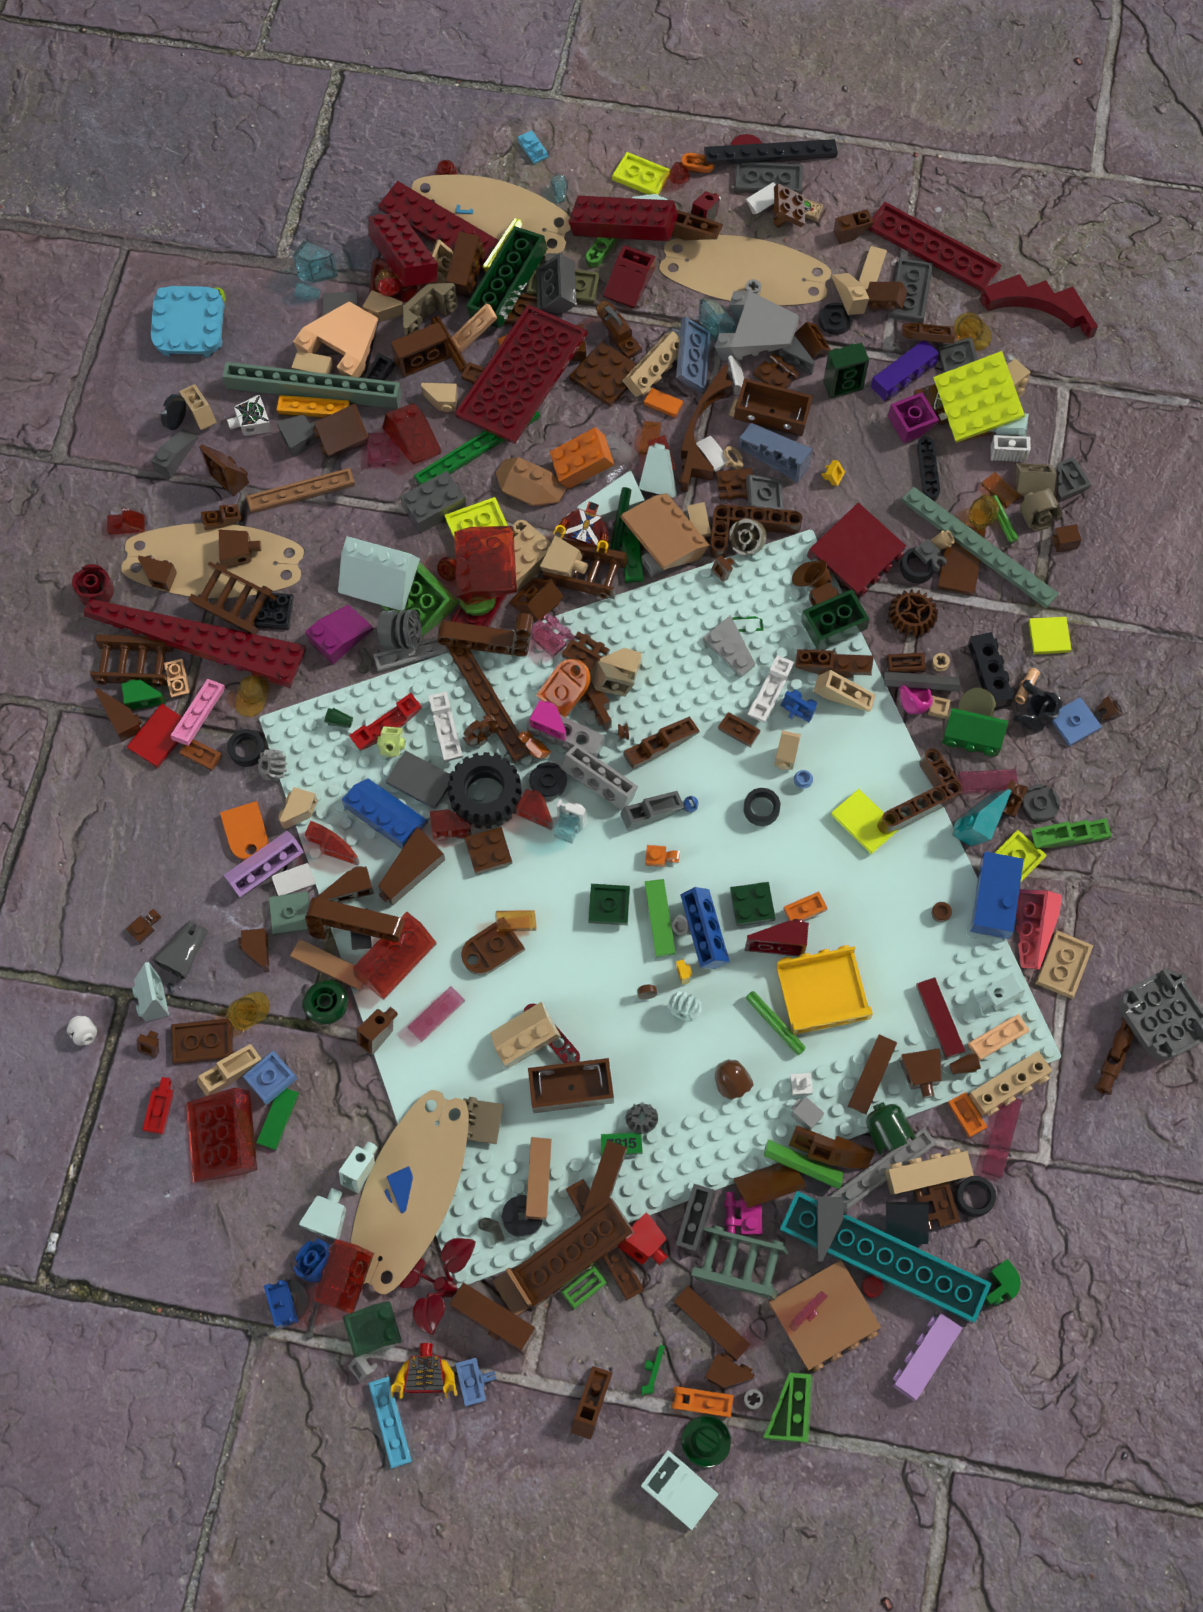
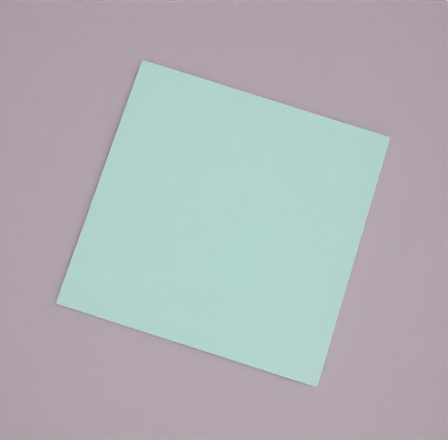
M806 530L765 544L762 550L756 554H736L727 557L731 558L735 564L732 565L733 570L728 580L724 582L711 570L714 564L712 562L615 595V599H604L533 623L529 651L526 656L519 657L470 649L519 734L522 731H528L526 722L539 700H541L536 694L558 664L567 660L562 657V652L571 640L577 643L580 641L575 638L578 631L582 634L590 635L591 639L596 642L604 643L605 647L610 649L609 654L622 648L642 653V663L636 679L633 680L635 684L628 694L623 697L604 692L610 701V709L607 710V713L612 720V728L605 731L602 725L599 726L595 720L596 714L593 710H589L586 701L583 703L578 701L566 718L605 736V744L597 758L638 786L634 798L629 805L641 803L645 798L678 791L682 802L688 796L697 798L699 804L695 812H687L683 809L650 824L627 830L620 815V809L568 773H566V789L560 796L549 800L536 796L530 788L529 778L531 771L537 765L544 762H553L561 767L567 751L558 744L548 743L541 736H533L535 739H539L551 751L549 756L546 758H535L529 755L513 763L496 733L491 734L487 738L488 741L482 746H478V744L467 745L463 740L465 729L476 720L479 722L485 720L483 716L486 715L449 652L265 714L259 718L269 749L282 751L283 755L286 756L285 762L288 763L286 765L287 771L284 772V778L280 779L285 796L287 797L288 793L292 792L293 787L316 794L318 802L311 818L296 824V828L319 895L347 871L352 870L356 866H367L374 894L342 902V904L363 909L368 908V910L400 917L405 921L398 942L371 936L372 948L352 950L350 931L331 927L341 959L369 972V976L360 991L351 987L362 1021L364 1022L376 1009L385 1012L389 1007H392L398 1013V1016L393 1020L392 1033L374 1053L397 1123L399 1124L416 1101L430 1090L441 1092L444 1098L448 1100L454 1098L463 1100V1098L475 1097L479 1101L504 1104L497 1144L467 1140L459 1181L447 1214L436 1233L441 1251L444 1245L453 1238L473 1239L476 1241L473 1253L466 1266L458 1273H450L454 1278L453 1282L456 1283L457 1289L460 1288L463 1282L470 1285L502 1273L507 1268L512 1269L521 1265L580 1220L581 1217L570 1199L566 1188L584 1179L589 1189H591L602 1157L601 1134L635 1133L627 1126L625 1117L628 1109L633 1104L637 1105L641 1102L648 1105L651 1104L657 1111L658 1123L652 1131L642 1134L643 1154L625 1155L611 1196L629 1224L638 1221L646 1212L651 1216L689 1201L694 1184L716 1191L734 1184L733 1178L779 1163L764 1156L765 1144L768 1139L807 1156V1152L789 1146L796 1125L803 1127L791 1116L793 1111L791 1107L798 1099L802 1101L807 1097L824 1112L823 1118L811 1131L832 1139L839 1136L850 1140L869 1132L866 1118L870 1112L874 1111L873 1106L884 1102L885 1105H898L907 1118L947 1103L964 1092L967 1095L970 1094L973 1090L1037 1051L1040 1052L1047 1064L1061 1058L1059 1049L1007 939L970 932L978 878L960 840L952 835L954 827L945 808L942 807L900 828L895 835L872 855L831 816V812L858 789L885 813L887 810L934 787L919 765L921 759L887 686L884 685V679L874 658L872 676L854 675V678H846L875 694L870 712L827 700L814 693L817 677L820 674L795 667L797 649L817 650L801 622L802 611L812 607L809 595L810 590H813V588L809 586H795L792 582L795 570L803 563L811 562L807 557V553L818 541L813 530ZM830 572V577L832 578L831 585L838 590L840 595L842 594L840 586L834 574ZM729 615L731 617L747 618L748 616H756L759 618L733 620L737 629L746 630V632L739 633L755 662V667L742 678L703 641V637ZM760 619L763 620L764 631H756V628H760ZM861 632L821 649L835 651V654L872 655ZM588 645L585 646L586 648L590 649L591 651H593V649H594V648H592V647H590V646H588ZM778 655L793 661L794 665L772 712L764 723L747 715ZM796 689L801 692V699L806 702L808 699H813L817 702L816 711L809 723L797 716L792 720L788 718L790 712L780 706L787 691L792 692ZM446 691L463 758L467 756L472 758L474 753L484 755V752H489L491 756H494L495 753L499 754L502 760L507 758L510 761V765L516 767L517 774H519L521 780L522 801L518 805V811L516 814L512 813V819L508 822L506 820L502 821L503 825L499 826L502 827L513 864L475 875L464 837L499 827L495 824L492 825V829H486V826H481V829L475 828L473 823L471 826L465 824L464 819L460 820L456 816V812H453L448 790L436 809H433L386 784V779L405 750L449 774L452 771L455 772L454 767L457 763H463V758L444 762L428 696ZM412 693L422 706V709L401 727L403 728V738L406 739L405 750H402L399 756L387 757L386 755H380V748L377 747L376 743L360 751L349 735L363 725L367 727L396 707V702ZM334 707L353 717L351 728L328 726V723L324 722L328 708L333 709ZM728 712L761 730L751 748L718 730V726ZM689 716L700 730L698 734L663 755L632 769L623 755L624 750L640 744L642 739L658 733L659 729ZM627 723L629 740L624 738L622 741H619L618 724L624 726ZM782 730L801 734L793 770H782L778 766H774ZM580 740L577 743L583 745L586 741ZM800 770H807L813 776L812 785L806 789H801L794 783V776ZM367 778L427 819L428 823L421 831L445 856V861L394 905L389 901L386 903L379 896L380 890L378 885L402 849L345 809L342 798L353 785ZM482 778L469 786L467 795L475 802L489 803L496 800L502 794L503 786L497 780ZM768 788L779 797L781 803L780 813L772 824L756 826L745 817L743 811L744 801L748 793L753 789ZM759 797L752 801L751 810L757 816H769L773 811V804L770 800ZM559 799L562 800L563 804L567 805V802L571 804L578 803L586 809V825L584 829L567 824L564 819L560 821L557 819L556 806ZM689 800L691 806L693 807L694 804L692 800ZM647 845L666 846V852L672 850L679 851V863L665 862V867L646 866ZM664 879L671 924L676 916H686L680 894L693 887L709 889L730 962L717 969L700 968L691 932L689 931L686 935H678L673 930L676 954L656 958L645 881ZM769 882L775 921L736 926L730 887ZM591 884L630 886L628 926L588 923ZM819 891L828 909L804 921L809 923L805 953L813 955L818 954L819 951L824 949L833 951L838 950V947L849 945V947L855 946L854 953L867 1003L871 1007L873 1015L870 1020L795 1035L806 1047L802 1054L797 1055L746 1000V996L750 992L755 991L791 1030L776 965L782 958L791 957L793 959L798 957L745 951L747 935L789 921L783 910L784 906ZM938 902H945L952 909L951 917L946 922H937L931 915L933 906ZM504 917L525 947V951L489 974L476 975L465 968L461 957L464 944L471 937ZM471 956L467 962L470 965H475L479 959L476 956ZM684 959L686 965H690L692 971L690 983L684 985L681 984L676 970V961ZM1015 972L1025 989L1023 998L997 1011L992 1006L982 1011L977 1000L986 996V988ZM934 977L937 980L965 1048L964 1053L947 1059L944 1056L916 987V983ZM647 984L656 986V997L651 999L638 998L637 989L640 986ZM678 991L686 992L689 995L692 994L693 997H697L702 1002L701 1013L696 1021L689 1022L678 1019V1017L673 1016L667 1010L668 1001L673 993ZM995 994L997 998L1002 997L1000 994ZM542 1002L553 1023L580 1053V1061L609 1058L614 1103L533 1113L528 1068L564 1063L547 1045L510 1068L504 1066L494 1047L490 1032L522 1014L528 1004ZM1017 1014L1020 1015L1030 1030L1027 1034L979 1061L981 1069L977 1070V1072L952 1075L949 1064L969 1053L973 1054L967 1045L969 1042ZM878 1034L896 1041L897 1044L870 1108L865 1115L847 1106ZM561 1038L553 1042V1046L556 1048H561L564 1045V1040ZM567 1046V1048L565 1049V1051H563V1052H565V1053L567 1054V1056H568V1060H567V1061H570V1060L573 1061V1062L576 1061V1060H575V1056H576V1055H575V1054H574V1055H570L569 1052L567 1051V1049L570 1048V1047ZM940 1048L941 1082L939 1085L933 1086L934 1097L923 1099L920 1088L910 1089L899 1058L901 1054ZM728 1059L739 1061L750 1074L754 1084L749 1092L733 1100L720 1094L714 1076L716 1066ZM811 1073L813 1094L792 1096L790 1075ZM569 1086L568 1089L572 1091L574 1087ZM428 1100L425 1103V1110L433 1112L437 1106L436 1102ZM457 1108L451 1109L449 1119L452 1121L458 1120L461 1114L460 1110ZM641 1112L640 1116L636 1118H639L642 1124L644 1118L647 1117H645L644 1113ZM436 1121L435 1125L438 1126L440 1122ZM531 1137L552 1139L547 1218L543 1220L541 1228L533 1236L524 1238L514 1237L507 1232L503 1225L501 1217L503 1208L511 1198L521 1194L527 1196ZM524 1211L523 1213L519 1212V1213H518L519 1218H518L517 1220H518V1221H521V1220L526 1221V1220H527V1218H525V1213H526V1212H525V1211Z

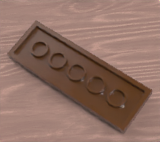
M608 1198L515 1268L512 1273L532 1306L537 1307L635 1232L614 1199Z

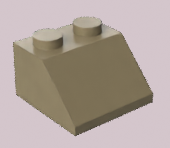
M1015 463V489L1017 493L1023 496L1030 492L1036 493L1047 488L1051 489L1054 494L1057 473L1052 465Z

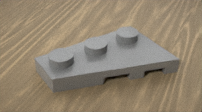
M731 615L703 637V641L741 678L755 667V662Z

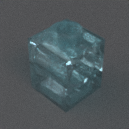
M561 812L554 827V837L573 844L580 828L579 819Z

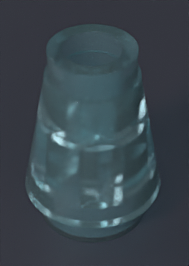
M555 175L552 177L550 184L556 201L563 202L566 200L567 180L563 175Z
M302 282L300 284L296 283L294 297H297L299 300H319L320 289Z

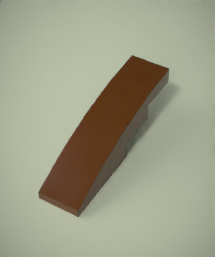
M689 716L659 729L658 733L642 739L640 744L624 750L623 755L632 769L679 746L698 734L700 730Z

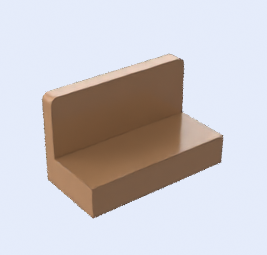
M507 1268L504 1274L492 1281L509 1310L516 1316L532 1307L530 1300L510 1268Z

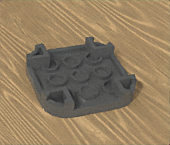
M1169 968L1161 970L1159 973L1134 986L1132 985L1120 996L1118 1001L1121 1015L1145 1051L1151 1057L1160 1061L1171 1060L1203 1042V1008L1185 984L1188 978L1183 973L1180 975L1174 971H1169Z

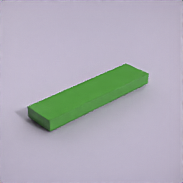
M664 879L645 881L656 958L675 955Z
M769 1139L766 1142L765 1157L837 1189L841 1187L843 1172L819 1161L807 1158V1156Z

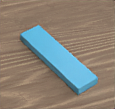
M390 1377L368 1383L391 1469L411 1463L412 1459L395 1395L393 1393V1397L390 1396L392 1386Z

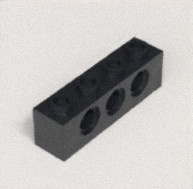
M992 632L970 636L967 645L981 688L989 691L994 696L996 708L994 707V709L1011 706L1015 693L1014 689L1010 688L1009 674L1004 670V659L1002 655H999L997 639L994 638ZM988 669H993L996 672L992 673ZM997 685L1001 687V689H996L994 686Z

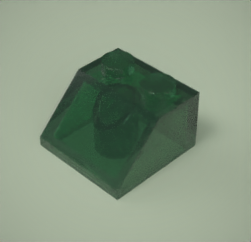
M390 1301L374 1304L343 1316L354 1358L389 1350L402 1342Z

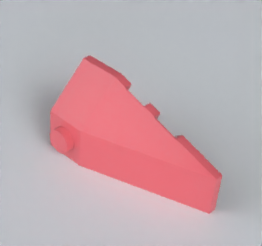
M1019 890L1016 932L1019 933L1020 939L1018 949L1021 968L1040 969L1060 914L1062 895L1045 890Z

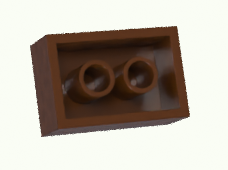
M464 232L458 233L446 283H453L455 285L456 294L471 297L472 292L476 291V277L480 275V262L485 257L483 243L477 235Z
M439 322L430 324L426 328L414 331L391 342L394 362L403 378L450 359L448 338Z

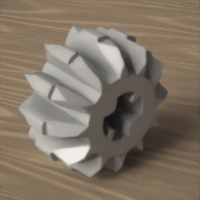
M268 749L261 753L257 767L260 769L259 775H262V779L277 781L284 778V772L287 771L286 765L288 763L285 762L286 756L283 755V752Z

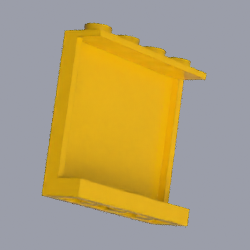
M849 945L838 947V950L833 951L824 949L819 951L818 954L813 955L804 953L799 955L798 958L791 959V957H785L777 962L776 970L791 1030L794 1035L871 1019L873 1012L867 1003L854 953L855 946L849 947Z

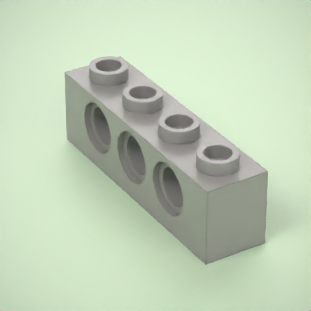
M562 715L560 717L566 732L569 733L565 741L530 727V717L526 722L527 730L533 736H541L550 744L562 746L567 752L577 744L597 758L605 744L604 735ZM580 740L586 741V743L583 745H580L577 742Z
M575 744L565 754L560 769L622 811L633 800L638 786L591 753Z

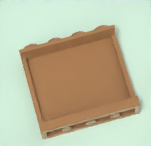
M842 1260L777 1296L776 1300L768 1302L771 1311H774L804 1363L806 1372L810 1370L813 1373L824 1367L823 1362L829 1359L831 1362L842 1357V1351L847 1348L849 1351L856 1349L860 1346L859 1341L864 1338L868 1341L879 1335L877 1331L881 1328Z

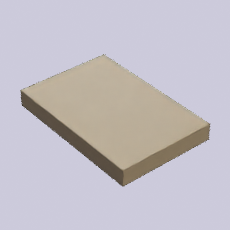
M1056 930L1035 984L1073 999L1093 945Z

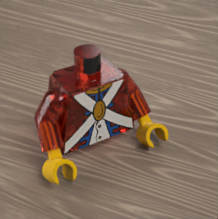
M588 502L586 510L578 508L577 511L570 512L555 527L553 535L559 532L561 539L564 536L580 543L597 546V552L599 548H603L605 553L608 550L606 523L602 521L603 517L596 515L599 505L593 502Z

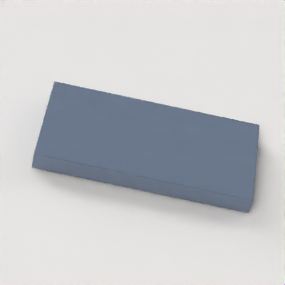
M684 317L681 319L676 379L699 393H703L706 391L711 332L691 319Z

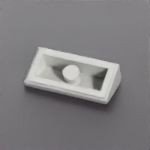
M774 182L746 198L752 214H757L774 204V186L776 185Z
M731 355L728 357V371L732 381L733 392L735 395H740L744 376L741 364Z
M308 863L271 876L278 896L291 894L316 885Z

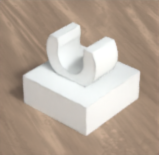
M811 1073L790 1075L792 1096L813 1094Z

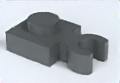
M929 539L914 549V553L926 565L931 562L932 568L937 572L940 569L937 563H941L943 566L947 563L944 557L938 556L940 555V550Z

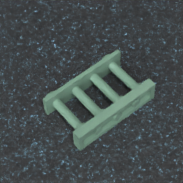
M712 1225L711 1228L705 1226L704 1231L711 1236L703 1266H700V1268L693 1267L691 1275L699 1281L776 1300L777 1291L772 1287L771 1281L779 1253L788 1254V1250L783 1246V1243L776 1240H771L770 1243L726 1232L724 1228ZM719 1238L731 1242L723 1271H720L719 1274L712 1272L711 1266ZM739 1243L751 1246L743 1276H740V1279L732 1277L733 1274H731ZM759 1248L771 1251L763 1281H760V1284L752 1282L753 1279H751Z

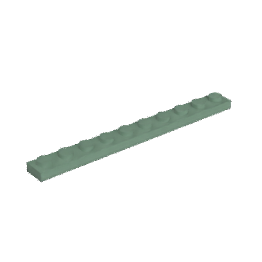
M915 487L902 498V503L940 531L949 530L956 543L1047 609L1057 598L1058 592Z

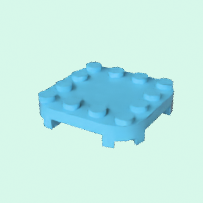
M197 286L159 288L153 301L151 340L156 349L169 357L170 354H203L204 357H210L219 347H222V325L225 304L219 291L210 287Z

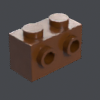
M869 282L867 289L869 297L868 306L872 310L888 309L894 311L895 309H903L907 289L902 282Z

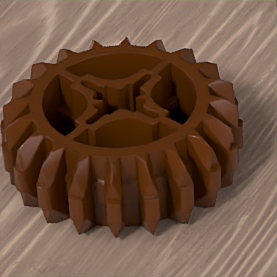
M913 589L909 593L904 590L902 595L898 593L896 598L892 599L888 608V618H890V624H894V630L899 629V635L905 632L906 637L909 634H912L913 638L917 634L922 637L924 632L928 634L930 629L934 628L938 619V609H936V603H932V597L927 598V592L922 595L920 590L917 593H914ZM905 605V610L899 613V608ZM927 614V619L921 622V617Z

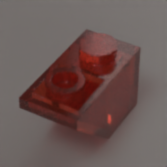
M451 810L429 811L433 840L445 841L451 837L464 838L472 835L470 824Z

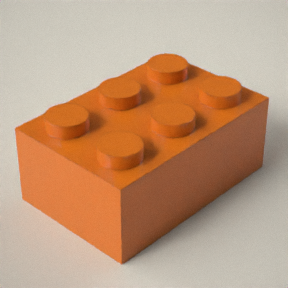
M596 427L550 451L558 481L568 489L615 465L606 437Z

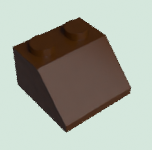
M532 578L509 603L519 612L530 614L533 617V621L540 622L548 616V613L553 608L559 605L560 600L564 596L552 580Z

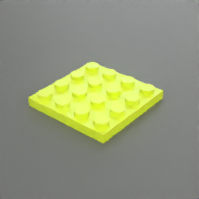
M1002 351L933 377L956 443L1025 417Z

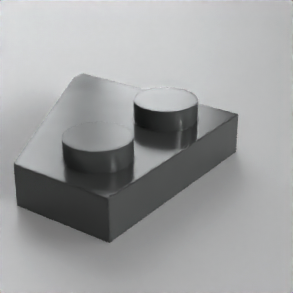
M1074 456L1057 464L1059 501L1091 487V483Z

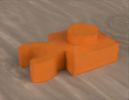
M522 731L518 736L522 742L527 744L526 747L535 758H546L551 753L529 731Z

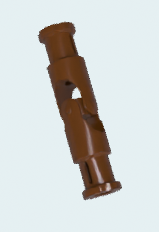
M1123 1016L1121 1027L1116 1031L1113 1039V1047L1109 1050L1101 1068L1098 1084L1094 1086L1095 1090L1105 1095L1112 1094L1111 1088L1114 1081L1119 1077L1126 1053L1134 1039L1133 1031ZM1110 1058L1117 1062V1064H1110Z

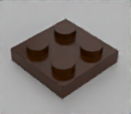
M502 827L464 837L475 875L513 864Z

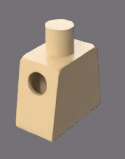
M555 536L540 567L543 572L572 578L575 571L584 574L588 564L581 561L582 555L577 548Z

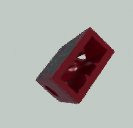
M705 191L693 202L691 214L714 221L718 214L721 197L717 193L711 194Z

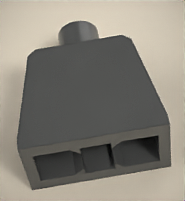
M305 415L277 422L279 432L292 457L299 455L316 444L317 441L313 432V428H315L314 422L309 423Z

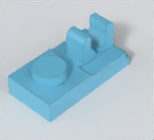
M532 130L517 137L518 143L533 164L549 158L548 152Z

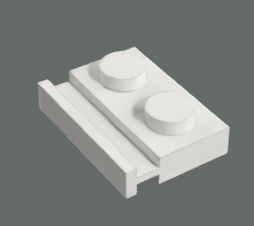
M559 799L556 806L557 819L559 821L564 819L567 824L584 829L586 825V809L578 803L571 804L567 802V805L563 804L562 800Z

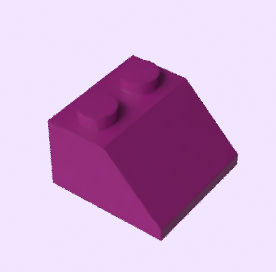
M922 392L891 404L887 415L904 444L920 438L939 422L938 417Z

